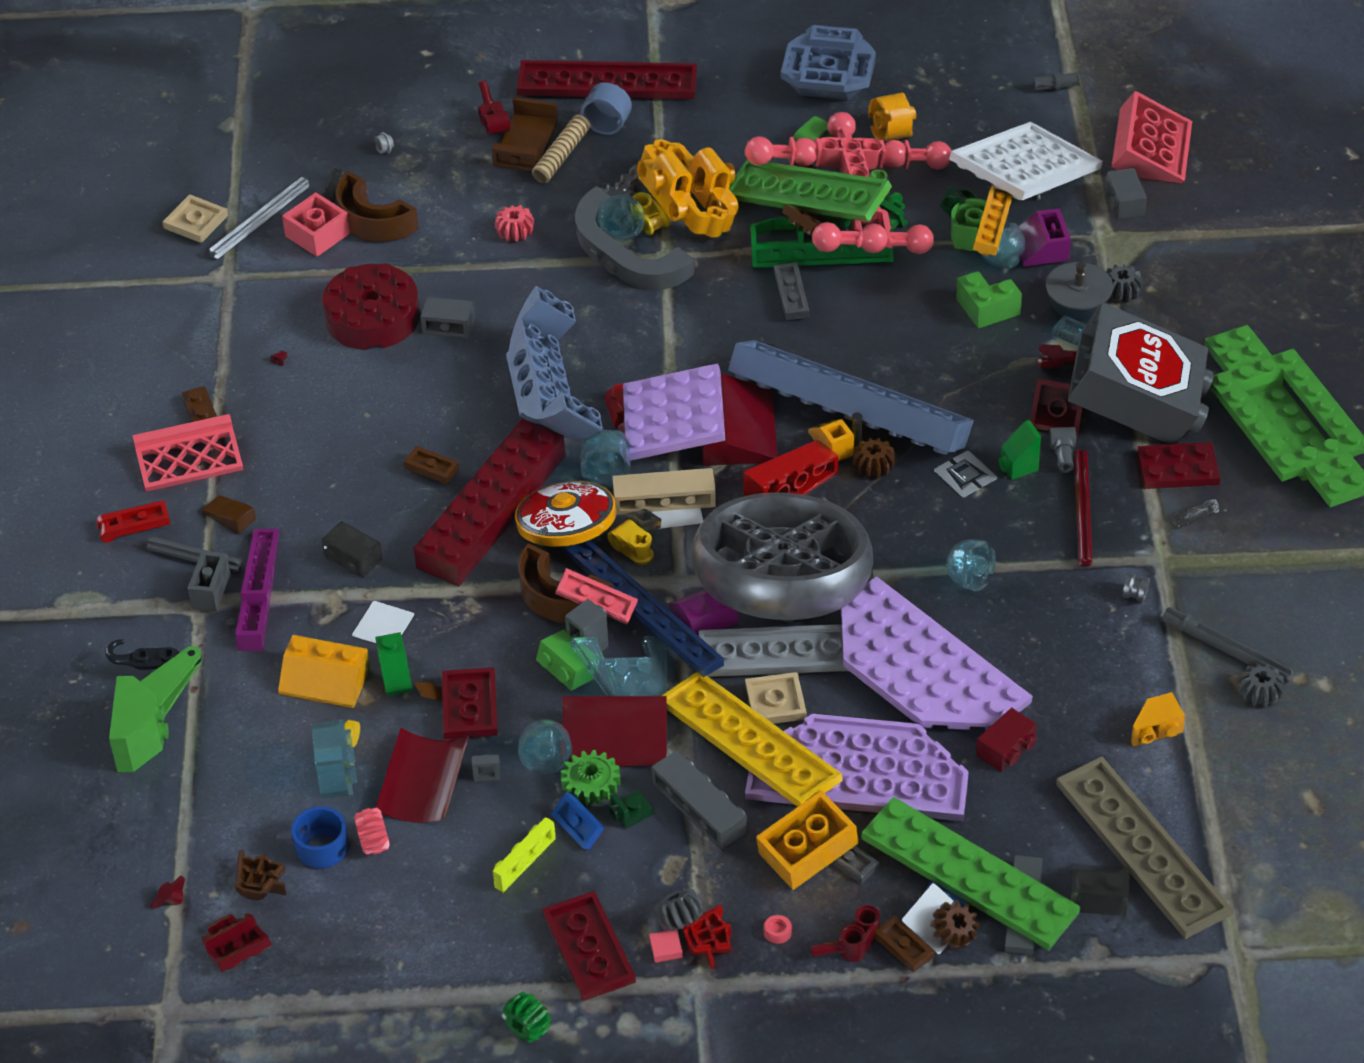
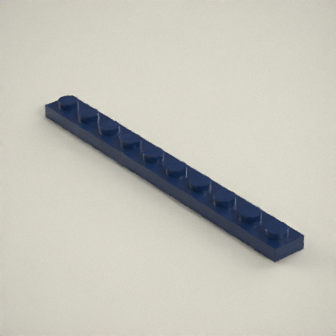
M590 540L575 545L557 547L588 576L592 574L613 584V589L638 599L632 615L702 677L724 666V658Z

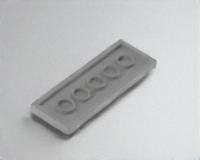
M842 624L699 630V637L724 658V666L707 676L849 671L842 664Z

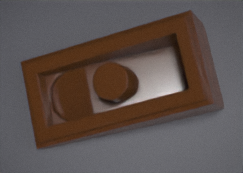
M221 495L217 496L202 509L203 513L238 534L256 520L253 507Z

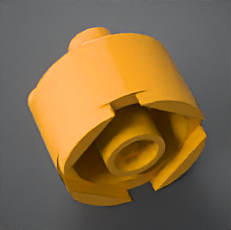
M903 92L880 96L870 101L868 118L873 119L874 125L870 126L875 139L883 140L884 142L912 136L913 120L916 119V111L913 106L910 107Z

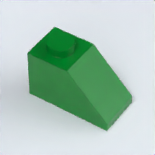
M1030 420L1025 421L1001 446L999 466L1003 472L1008 474L1011 480L1039 470L1041 435Z
M401 632L375 637L386 696L412 692Z

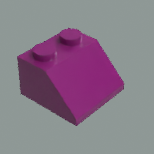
M705 589L669 603V607L674 615L698 636L699 630L725 629L738 624V611L721 604Z

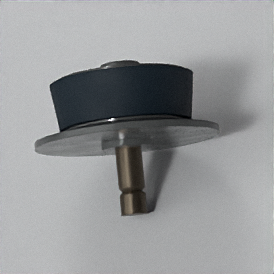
M1071 262L1060 265L1049 273L1046 279V291L1052 299L1054 309L1060 315L1070 319L1083 320L1091 318L1102 302L1105 303L1110 298L1113 291V282L1108 273L1098 266L1084 262Z

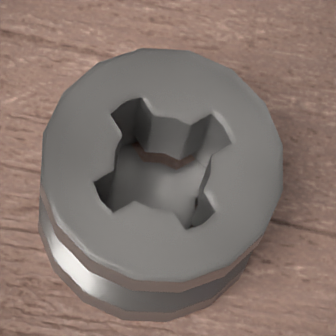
M1129 573L1124 584L1122 597L1127 599L1133 597L1138 602L1143 603L1149 589L1150 578H1138L1134 573Z

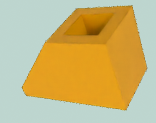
M842 419L828 421L808 429V433L814 441L819 440L838 455V462L853 456L854 434Z
M1172 692L1146 700L1133 725L1131 739L1133 746L1149 744L1158 739L1174 737L1183 733L1185 714Z

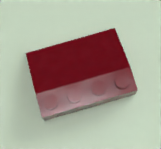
M721 374L725 441L702 445L703 466L765 463L778 457L772 389H765L757 386L755 383Z

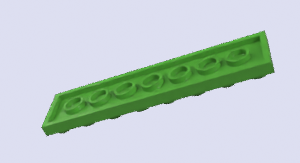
M747 159L735 176L734 182L730 184L729 190L736 197L737 201L778 208H784L785 204L800 208L804 212L869 222L892 185L888 180L771 162L758 166L752 164Z
M894 796L862 832V840L1004 925L1033 940L1048 951L1080 912L1079 905Z

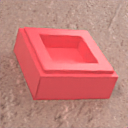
M677 929L675 931L649 934L655 963L683 958Z

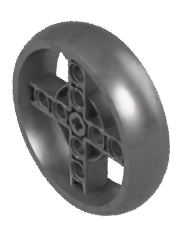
M761 493L728 501L709 513L695 534L692 546V561L701 585L721 604L735 611L755 617L776 620H799L823 616L851 603L862 592L869 580L873 566V550L863 525L855 516L842 507L807 495ZM727 546L743 554L744 557L736 562L727 561L717 552ZM832 547L843 554L848 560L843 564H839L821 555V553Z

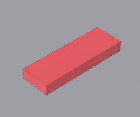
M567 568L555 593L578 604L589 599L594 604L602 606L608 617L624 624H628L638 602V599Z

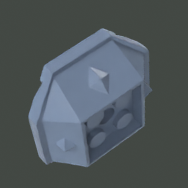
M812 25L806 30V33L788 43L781 69V79L788 82L800 96L849 101L863 88L870 86L876 52L862 38L861 33L857 29Z

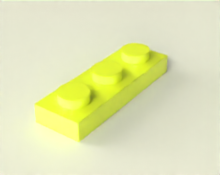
M545 817L539 824L534 825L529 834L521 842L514 845L511 853L495 865L493 878L496 889L504 893L556 839L553 821Z

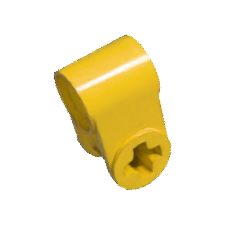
M640 192L632 197V218L647 235L654 234V231L661 227L670 226V217L651 195Z
M628 519L608 533L607 537L611 546L635 564L646 565L653 560L654 553L650 548L652 536L637 526L634 521Z

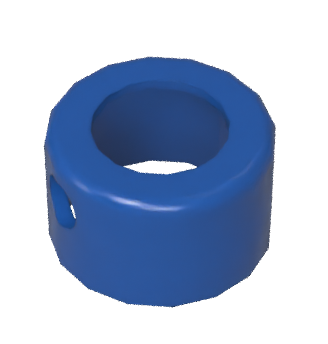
M326 806L313 807L300 813L292 823L291 835L294 851L298 860L305 866L315 869L328 868L344 859L349 849V838L344 817L336 809ZM304 825V829L299 834L301 827ZM319 835H328L335 839L332 843L322 847L307 845L311 839Z

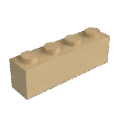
M713 468L612 476L617 510L616 515L716 507Z

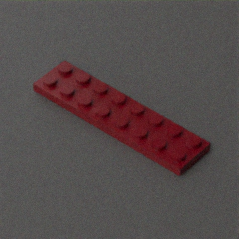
M521 60L517 95L587 97L595 85L611 83L622 88L630 98L695 99L697 63Z

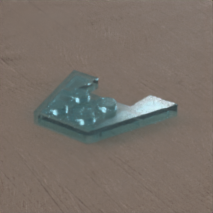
M644 636L641 643L646 657L604 658L597 637L572 638L570 646L607 696H661L667 692L668 646L657 636Z

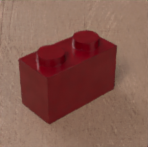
M1011 707L977 739L976 756L1002 773L1009 765L1013 766L1026 749L1030 750L1037 741V724Z

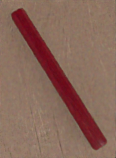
M1076 450L1074 452L1078 564L1082 567H1089L1092 565L1093 556L1088 453L1086 450Z

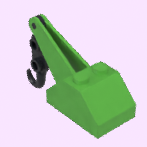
M123 639L115 640L107 646L105 655L108 661L113 664L127 665L138 670L157 669L141 681L134 676H117L109 735L117 772H134L163 750L164 739H168L169 736L168 723H164L165 716L195 671L202 664L201 651L198 647L189 646L181 652L171 647L139 648L128 654L116 655L113 652L114 648L124 644L125 641Z

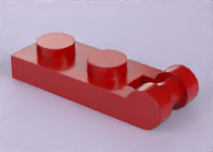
M165 500L103 514L96 519L97 526L100 529V539L105 543L112 542L115 537L170 525Z

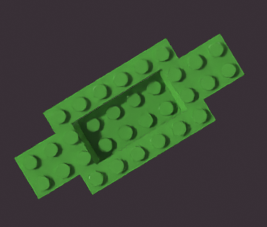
M1248 325L1205 339L1204 346L1208 347L1209 353L1224 371L1213 376L1210 389L1281 481L1297 476L1302 481L1308 479L1329 507L1364 496V470L1353 458L1364 453V435L1294 348L1271 355ZM1283 379H1285L1331 437L1330 439L1326 440L1284 388Z

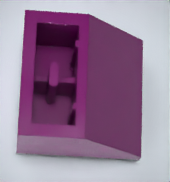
M1060 208L1037 211L1013 231L1012 235L1023 267L1069 261L1071 238Z

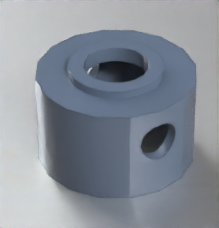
M600 83L595 85L581 107V115L589 120L590 129L604 135H612L622 128L632 108L631 99L619 86L611 83Z

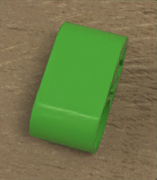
M814 116L797 130L793 138L794 141L800 138H809L815 142V138L821 139L832 136L827 130V121Z

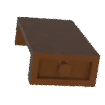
M514 97V114L510 121L511 130L506 131L501 144L494 143L492 146L493 166L532 172V169L543 157L558 122L557 103Z

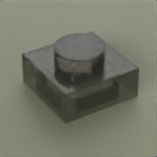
M645 508L627 513L625 521L628 519L634 521L637 526L646 532L660 528L662 521L661 518Z

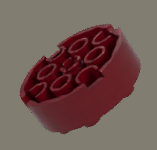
M387 263L348 267L336 275L327 284L323 292L322 302L327 330L336 341L351 348L368 350L370 346L382 345V349L393 346L406 339L415 330L420 319L418 291L414 280L403 270Z

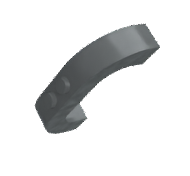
M598 186L587 192L579 201L575 212L577 240L590 258L604 266L610 274H614L620 280L633 287L644 290L672 288L682 284L694 275V259L679 247H676L661 258L643 259L634 255L598 227L599 224L613 214V198Z

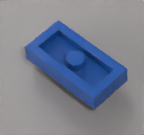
M570 793L564 794L551 813L556 821L583 849H591L604 830L599 821Z

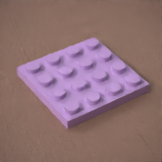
M718 363L623 384L625 445L628 461L725 441L721 372Z

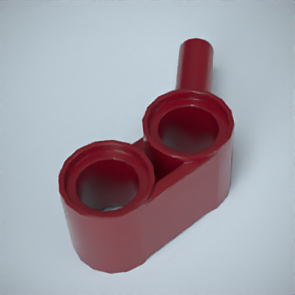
M480 81L478 85L484 102L478 106L481 124L485 127L488 135L510 131L511 124L507 111H504L501 101L495 102L492 100L487 81Z
M872 905L860 906L856 909L854 921L851 925L842 929L840 938H837V941L810 946L812 957L840 952L842 958L846 961H860L876 940L875 931L880 928L879 910Z

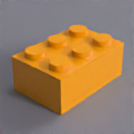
M822 790L756 836L760 856L792 890L799 887L858 844L856 825Z

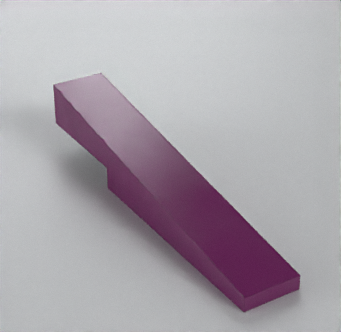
M254 529L241 590L242 603L235 633L237 651L264 650L280 535L279 529Z

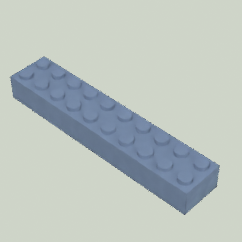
M755 340L735 344L728 371L735 373V377L740 380L749 381L751 379L757 381L756 385L765 389L776 388L779 390L778 393L783 396L792 397L795 395L800 397V401L805 404L814 405L816 403L822 405V410L830 413L841 412L845 414L844 418L848 420L858 421L860 419L867 422L866 426L878 430L880 428L889 430L888 434L898 438H903V436L909 437L912 443L920 446H925V444L933 446V450L941 454L964 449L974 421Z

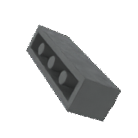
M676 750L652 766V783L720 850L747 833V816L744 810L739 806L736 807L723 790H718L705 773L699 772L690 758L684 757Z

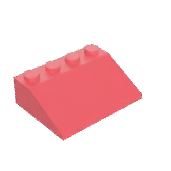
M1134 91L1120 107L1111 167L1116 170L1135 168L1138 178L1182 184L1185 181L1192 121Z

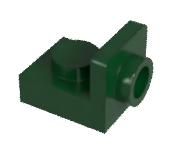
M949 187L940 206L951 218L952 209L956 204L959 203L960 206L967 199L980 198L971 188Z
M639 790L622 799L616 793L610 795L611 806L609 807V812L616 822L619 821L625 829L653 815L652 806Z

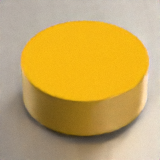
M352 720L345 722L341 732V743L343 746L350 748L356 746L360 735L359 722Z

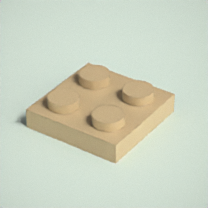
M189 194L163 221V226L166 230L202 243L226 219L228 211L224 207Z
M798 672L745 679L749 706L771 723L804 720L807 717Z

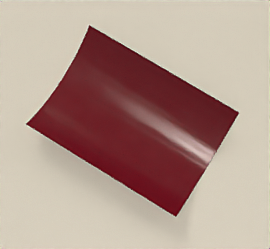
M562 696L561 766H564L565 761L572 763V755L578 758L581 757V751L591 755V752L596 750L597 756L605 752L607 760L614 758L615 765L653 766L666 757L667 696Z
M400 727L376 807L381 810V813L389 817L408 822L428 823L446 818L469 736L456 740H435L418 736Z

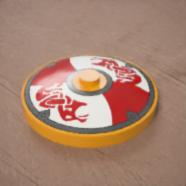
M568 481L542 487L526 496L516 508L515 521L520 535L532 543L553 547L570 546L586 542L605 532L614 522L617 510L615 499L606 488L590 482Z

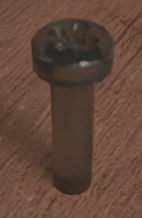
M854 413L852 415L854 448L859 445L860 441H865L862 438L861 413Z

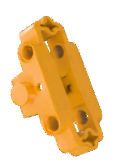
M658 139L654 141V144L646 145L642 158L637 164V175L672 221H683L693 233L705 234L709 237H719L722 232L730 231L734 217L738 212V201L729 190L730 184L735 180L733 165L731 163H724L712 148H703L695 156H692L680 143H670L666 140ZM682 177L680 189L675 191L678 178ZM690 191L707 211L701 212L697 208L695 201L690 196Z

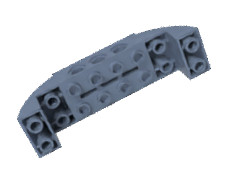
M535 286L519 313L512 332L509 351L506 353L519 415L536 425L564 435L565 438L571 440H583L592 437L603 430L600 419L601 415L595 408H589L577 398L571 396L558 342L576 323L574 308L569 302L556 298L550 291L542 290Z

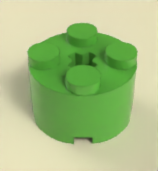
M967 199L964 204L959 206L958 203L953 207L951 213V239L956 249L976 251L973 250V246L987 202L986 200Z

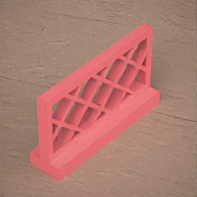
M230 414L132 435L146 492L244 470ZM230 437V442L226 447L216 443L218 439ZM204 443L206 447L200 453L192 449L194 444ZM179 448L182 450L177 458L167 454L172 449ZM211 448L221 451L216 460L206 456ZM187 453L197 457L192 465L182 461ZM150 454L158 455L153 463L143 460V456ZM226 455L236 459V463L225 465L221 461ZM163 458L172 462L167 471L158 467ZM202 460L212 464L208 470L204 471L198 469L197 466ZM177 466L187 470L181 476L172 474ZM153 471L163 475L159 481L150 483L148 481V477Z

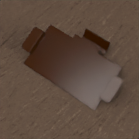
M414 681L421 697L443 701L442 687L435 686L432 683Z

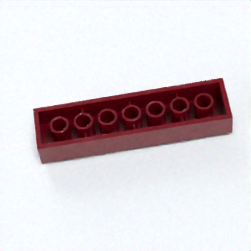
M521 419L414 547L416 569L459 587L515 519V511L519 503L526 496L538 490L565 458L564 435Z

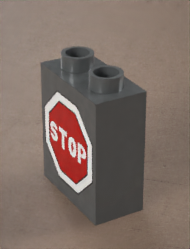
M1102 302L1080 333L1068 401L1165 443L1178 444L1188 430L1198 433L1208 415V406L1200 403L1201 399L1208 392L1214 376L1213 371L1205 368L1208 347Z

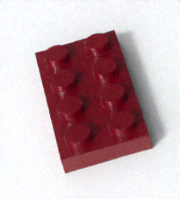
M595 891L542 908L543 917L582 1001L636 983V976Z

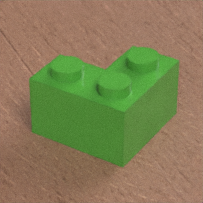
M979 271L957 278L956 299L978 329L1021 315L1022 293L1011 279L989 286Z

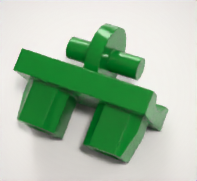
M898 192L893 193L891 196L887 194L880 204V208L888 212L893 229L898 225L904 228L908 223L903 218V209L905 208V204L902 203L903 196Z

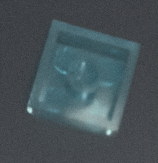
M344 719L311 723L315 767L321 799L354 795L353 784L358 782L356 767H354V747L351 746L353 745L351 729L345 730Z

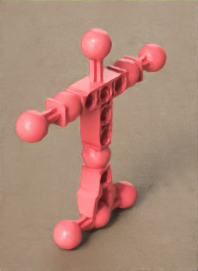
M846 112L835 113L829 118L827 130L832 137L815 138V142L809 138H800L794 141V138L790 137L789 145H772L767 138L758 136L749 140L745 146V156L754 165H764L772 158H788L789 165L794 166L795 163L796 165L806 167L814 163L815 167L837 168L840 170V173L869 177L868 169H883V165L891 169L904 166V169L908 170L910 161L926 162L931 169L941 170L950 165L951 160L949 158L952 151L945 142L940 141L932 142L926 149L910 148L908 140H905L904 144L897 140H891L884 144L883 140L852 138L851 136H853L856 130V123L853 117ZM879 206L869 222L851 219L849 231H840L835 224L828 222L818 225L812 233V242L819 251L831 252L837 249L840 244L856 245L858 248L862 247L869 253H877L885 247L892 248L895 245L906 246L912 253L922 254L929 251L933 246L934 235L927 226L920 224L910 227L907 232H890L891 226L888 212Z

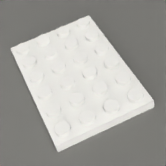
M1032 122L953 150L949 158L957 163L958 167L975 173L976 177L991 182L994 187L1007 191L1018 200L1027 199L1097 171L1101 168L1103 162Z

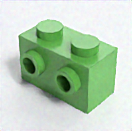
M561 630L541 640L536 661L571 691L594 679L599 662L593 654L565 630Z

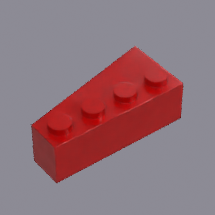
M816 440L743 472L744 496L761 493L806 495L838 473V455L822 442Z

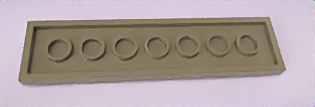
M1103 757L1057 778V787L1184 939L1232 915L1230 905Z

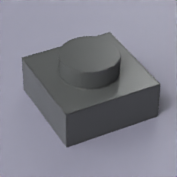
M499 755L472 756L474 782L501 780Z

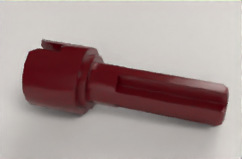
M1040 344L1039 351L1042 352V355L1048 357L1038 358L1039 368L1059 369L1062 367V364L1075 365L1077 351L1063 350L1060 345Z

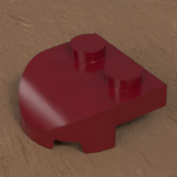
M245 913V918L237 919L233 914L224 916L208 926L209 933L207 936H202V941L211 962L221 972L236 967L243 960L259 955L264 949L272 946L268 935L257 926L253 915Z

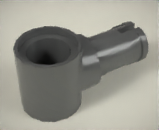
M1075 427L1049 428V447L1057 455L1059 470L1064 473L1071 472L1074 467L1072 453L1076 449Z

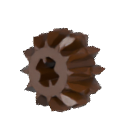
M868 438L867 442L860 441L859 445L854 448L853 465L858 470L859 475L866 474L867 478L876 476L879 479L881 474L888 475L889 470L893 469L895 452L890 447L888 441L881 442L880 438L876 441Z
M958 900L953 901L951 904L944 902L940 909L934 911L932 916L935 919L931 922L930 927L937 929L933 933V937L938 938L940 936L942 938L941 946H945L949 942L951 950L957 949L959 946L965 948L970 944V941L977 937L975 931L979 928L980 923L973 921L977 913L968 912L969 904H965L961 908Z

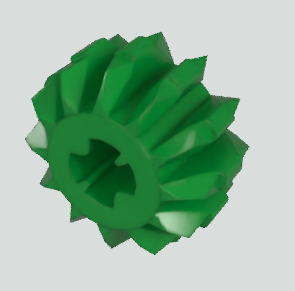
M522 991L511 997L502 1008V1018L507 1022L506 1027H509L512 1033L517 1034L522 1041L526 1040L531 1043L537 1040L551 1026L550 1020L552 1018L547 1013L548 1008L541 1004V1000L535 999L533 994L528 995Z

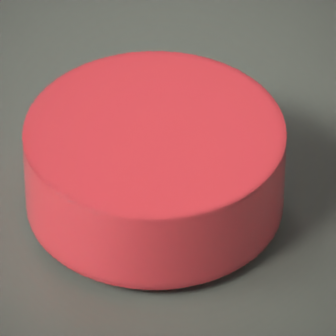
M774 915L766 919L764 922V936L769 942L782 944L790 939L792 924L788 918L782 915Z

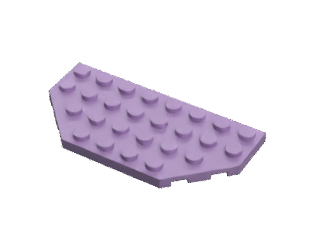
M877 576L865 585L862 592L851 603L840 609L843 666L914 723L920 724L923 728H932V725H947L948 729L969 730L970 726L985 727V730H987L1011 707L1021 712L1032 702L1033 696Z
M811 714L804 718V722L794 729L790 727L784 731L842 773V782L825 793L839 809L879 813L894 796L929 818L964 821L969 771L951 759V754L938 741L934 742L920 724ZM748 772L745 800L793 804L753 773Z

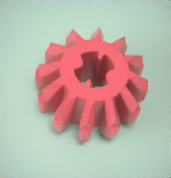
M511 205L510 208L503 207L502 211L497 212L494 222L495 229L499 237L506 238L507 242L511 240L517 242L518 239L526 240L527 236L532 235L534 218L529 208L523 209L522 205L518 207Z
M377 807L367 808L355 813L354 820L363 852L366 855H375L388 850L390 843L381 810Z

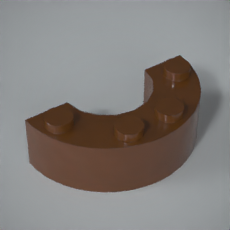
M350 171L345 173L340 179L336 188L337 205L348 212L350 232L354 236L368 242L405 239L419 229L417 210L413 206L400 199L385 205L368 203L364 179Z
M528 543L520 555L518 565L522 597L527 606L539 616L556 623H566L565 615L580 604L555 594L560 581L550 576L549 553ZM592 574L588 576L592 580L613 588V584Z

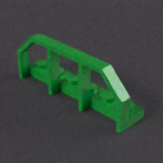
M820 215L828 222L835 224L840 231H846L845 227H850L851 219ZM789 217L770 218L750 225L752 268L774 267V265L796 262L798 266L893 262V246L892 248L885 247L877 253H869L862 247L858 248L856 245L840 244L837 249L831 252L819 251L812 240H803L804 227H798L788 221ZM889 219V221H890V226H891L890 232H893L892 223H891V220ZM796 229L798 241L756 242V236L774 230Z

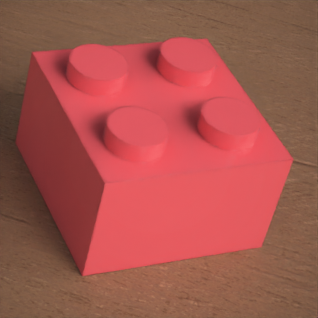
M316 192L282 215L285 237L316 257L351 233L348 212Z

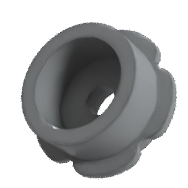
M384 132L375 136V146L380 154L385 152L389 154L391 148L394 147L392 137Z

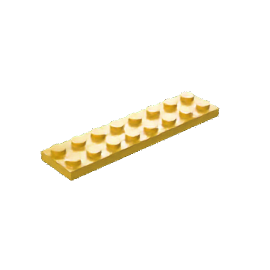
M696 672L661 695L667 696V710L797 807L822 790L826 793L842 782L841 772L708 676L702 677Z

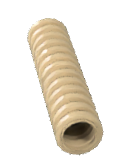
M582 115L573 116L569 124L566 125L532 169V175L538 182L547 183L550 181L590 129V122L586 117Z

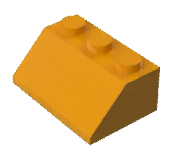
M292 635L283 656L278 693L280 695L354 709L370 671L368 650L356 646Z

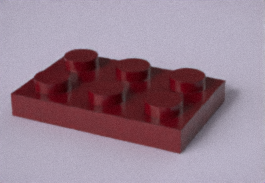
M1213 442L1138 446L1137 455L1144 489L1220 485V474Z
M495 667L442 671L444 739L498 735Z

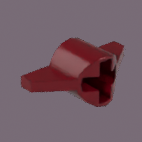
M180 875L173 883H163L159 888L158 897L149 904L150 907L156 909L168 903L172 905L182 904L184 901L182 890L185 878Z

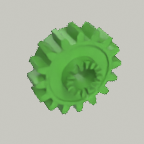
M593 750L591 755L581 751V757L571 756L572 763L565 761L564 770H561L562 789L566 790V793L573 794L580 803L598 805L605 800H610L612 793H617V785L621 784L619 765H615L614 758L607 760L605 752L597 756L596 750Z

